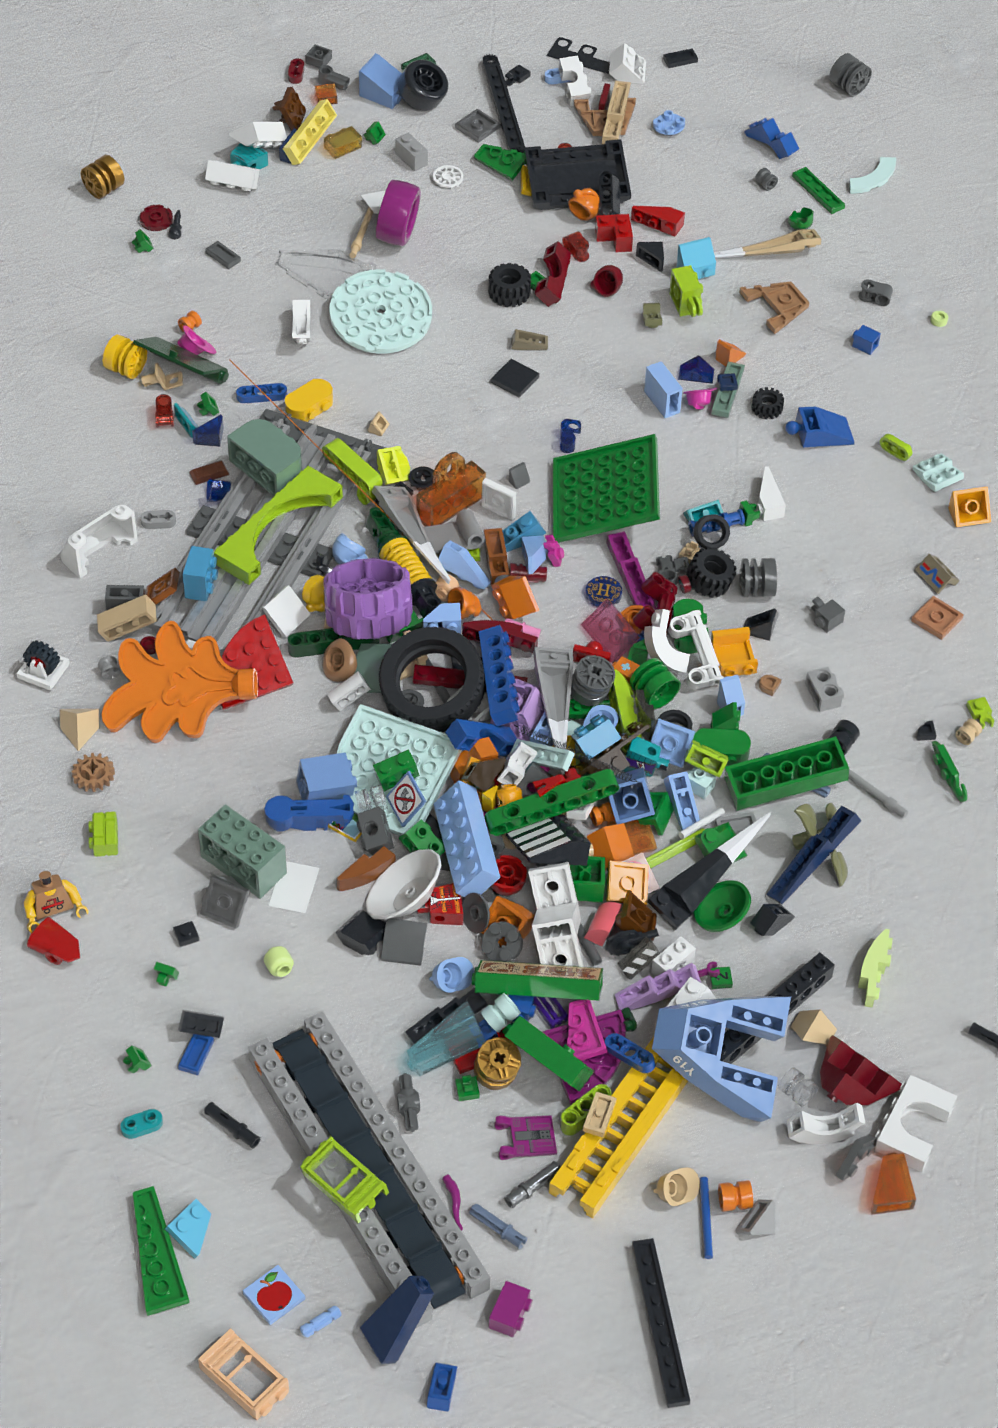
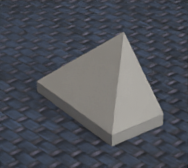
M758 1199L736 1229V1233L743 1235L775 1234V1202L773 1200Z

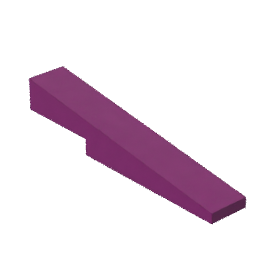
M625 531L608 535L606 544L633 605H650L656 610L653 598L645 594L641 588L642 583L646 579L638 558H635Z

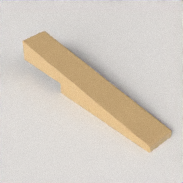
M615 80L602 135V144H605L606 140L620 139L631 82Z

